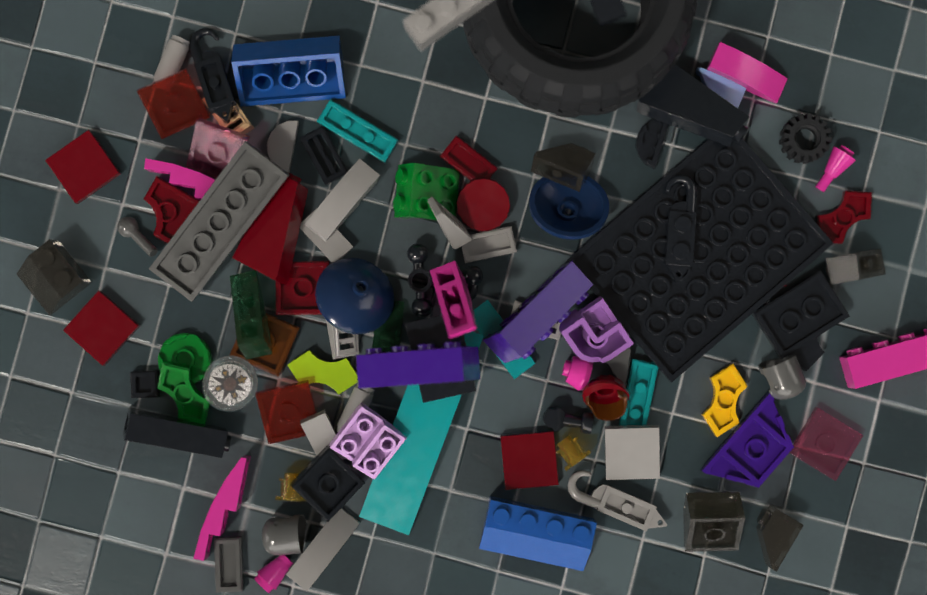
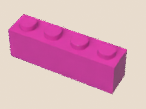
M927 328L923 329L924 334L917 336L914 335V332L897 336L899 341L889 343L888 339L872 343L873 348L863 350V347L846 350L847 355L839 357L847 387L857 389L927 369Z

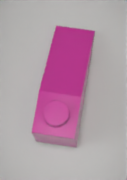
M456 261L430 270L449 338L452 339L477 329L466 280Z

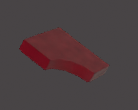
M156 176L144 197V200L151 205L156 215V228L153 235L168 243L200 201Z

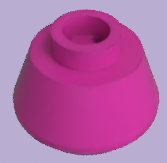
M572 356L571 361L566 360L563 366L562 375L566 376L565 381L576 390H583L589 382L594 362L581 360L578 356Z

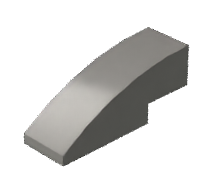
M359 158L312 214L305 226L326 242L359 206L360 201L377 184L380 175Z
M341 508L323 526L286 575L304 590L308 591L360 522Z

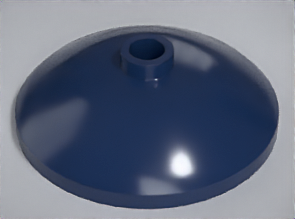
M557 171L545 175L533 186L529 197V209L534 221L544 231L558 238L575 240L589 237L603 227L609 214V200L601 185L589 176L574 171Z
M358 258L337 260L323 270L316 283L315 298L318 309L332 326L350 334L373 332L380 328L392 313L394 307L392 285L381 269L366 260ZM356 286H361L364 291H359Z

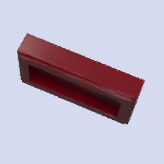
M457 135L440 155V158L470 181L476 178L489 179L498 169Z

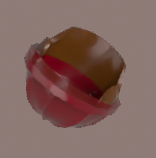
M600 375L592 379L583 388L582 396L583 401L590 407L597 419L612 421L619 419L625 414L629 400V391L620 379L612 375Z

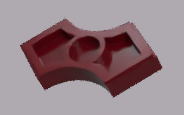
M844 191L841 202L834 211L829 214L815 216L816 224L834 244H843L847 230L854 223L860 220L871 219L872 192Z

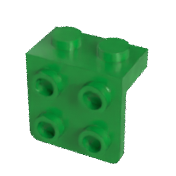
M419 163L398 165L395 175L397 183L396 196L393 201L394 218L436 220L427 202L431 197L456 217L459 187L458 170Z

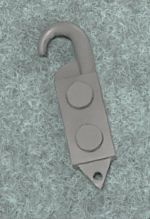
M577 471L569 478L567 484L568 492L573 499L644 531L650 528L667 526V523L656 510V505L612 486L602 484L591 495L578 490L576 486L577 480L582 476H591L589 471Z

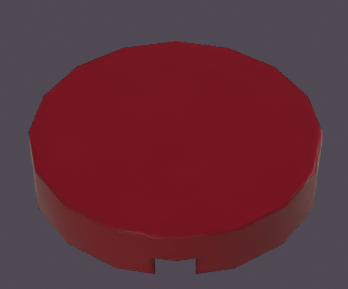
M476 178L466 183L461 189L457 200L458 214L461 220L471 229L478 231L493 230L500 226L507 218L510 209L509 195L505 188L496 180Z

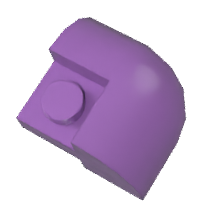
M601 296L579 311L574 309L559 326V331L573 352L581 360L588 362L604 363L634 344Z

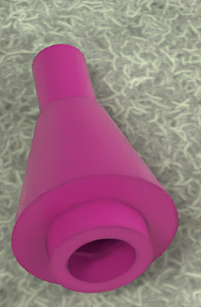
M840 145L839 148L833 146L824 170L825 173L815 187L824 193L832 180L836 179L856 161L852 157L855 153L843 145Z

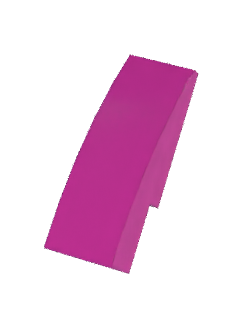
M719 42L715 47L706 70L745 87L747 92L775 104L778 103L787 82L786 77L771 67L722 42Z

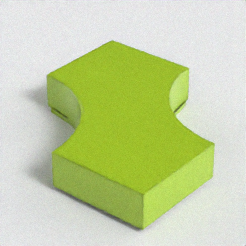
M309 350L287 365L301 387L311 383H322L333 388L339 395L358 383L357 372L348 358L338 362H327L321 360Z

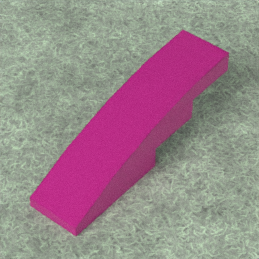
M145 158V170L170 175V184L195 189L194 197L199 200L202 199L215 181V179L200 172L173 163Z
M245 455L241 457L224 480L210 506L200 531L193 559L204 561L209 557L213 535L221 536L225 532L229 510L236 512L241 508L251 456Z

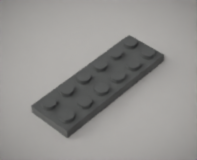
M244 141L150 266L149 270L191 302L194 301L290 174L249 142Z

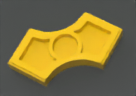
M733 363L709 377L713 385V398L707 410L701 415L715 437L720 436L740 423L736 414V402L740 393L747 388V384Z

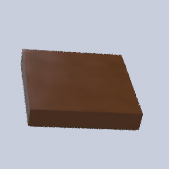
M250 307L230 352V356L279 377L300 327Z

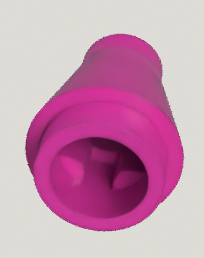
M280 555L258 570V575L254 580L266 592L270 593L273 589L276 590L289 568L294 563L286 555Z

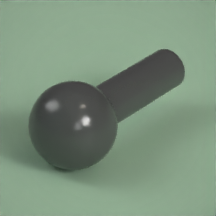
M127 216L120 219L117 229L122 236L131 237L150 257L158 252V249L139 231V224L135 218Z

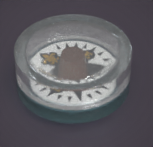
M224 356L215 360L207 368L202 381V391L207 402L215 409L223 412H235L246 407L255 396L258 388V377L255 369L248 361L237 356Z

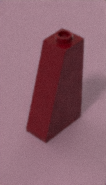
M289 172V177L244 234L232 257L284 285L289 281L308 189L300 184L302 179Z

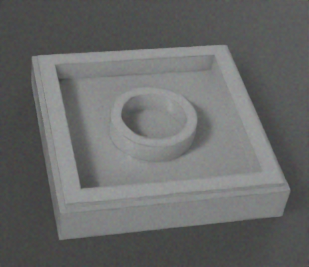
M659 425L605 426L606 480L660 479Z

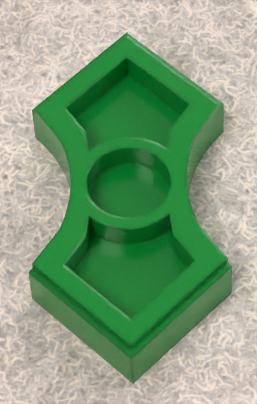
M164 360L157 388L168 393L174 399L178 407V419L205 425L211 397L202 394L194 386L190 376L191 366Z

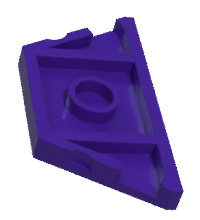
M767 393L700 469L703 473L759 488L789 454L794 446L785 430L783 419L777 411L774 403L775 400L770 393Z

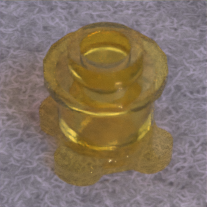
M570 435L557 444L559 450L556 451V454L560 453L568 464L564 467L566 471L592 453L590 450L585 452L577 442L578 437L572 439Z
M284 473V478H279V481H281L280 496H275V500L306 501L289 485L299 475L298 473Z

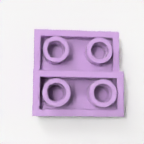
M360 403L330 442V448L352 461L354 468L375 480L406 440V436L382 416L363 403Z

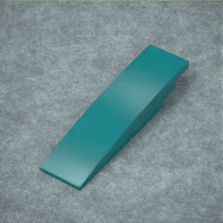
M473 331L465 333L466 346L478 347L479 350L483 335ZM419 384L407 385L393 426L406 436V440L375 480H372L359 517L406 535L410 534L461 395L423 403Z

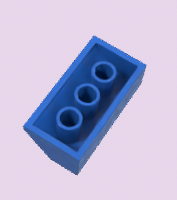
M340 36L233 44L231 63L241 107L346 98Z
M490 496L479 549L584 571L592 549L597 522L591 517Z

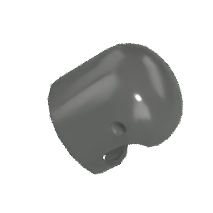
M795 354L786 356L783 359L767 360L758 365L761 374L768 380L770 385L768 391L773 398L778 400L790 399L799 395L805 389L806 379Z
M297 514L290 518L279 519L277 516L269 518L262 529V542L265 550L269 554L279 556L302 554L306 529L305 516Z

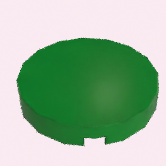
M189 333L173 335L164 342L158 354L159 370L161 371L164 360L191 366V380L193 384H196L203 380L211 369V349L197 335Z

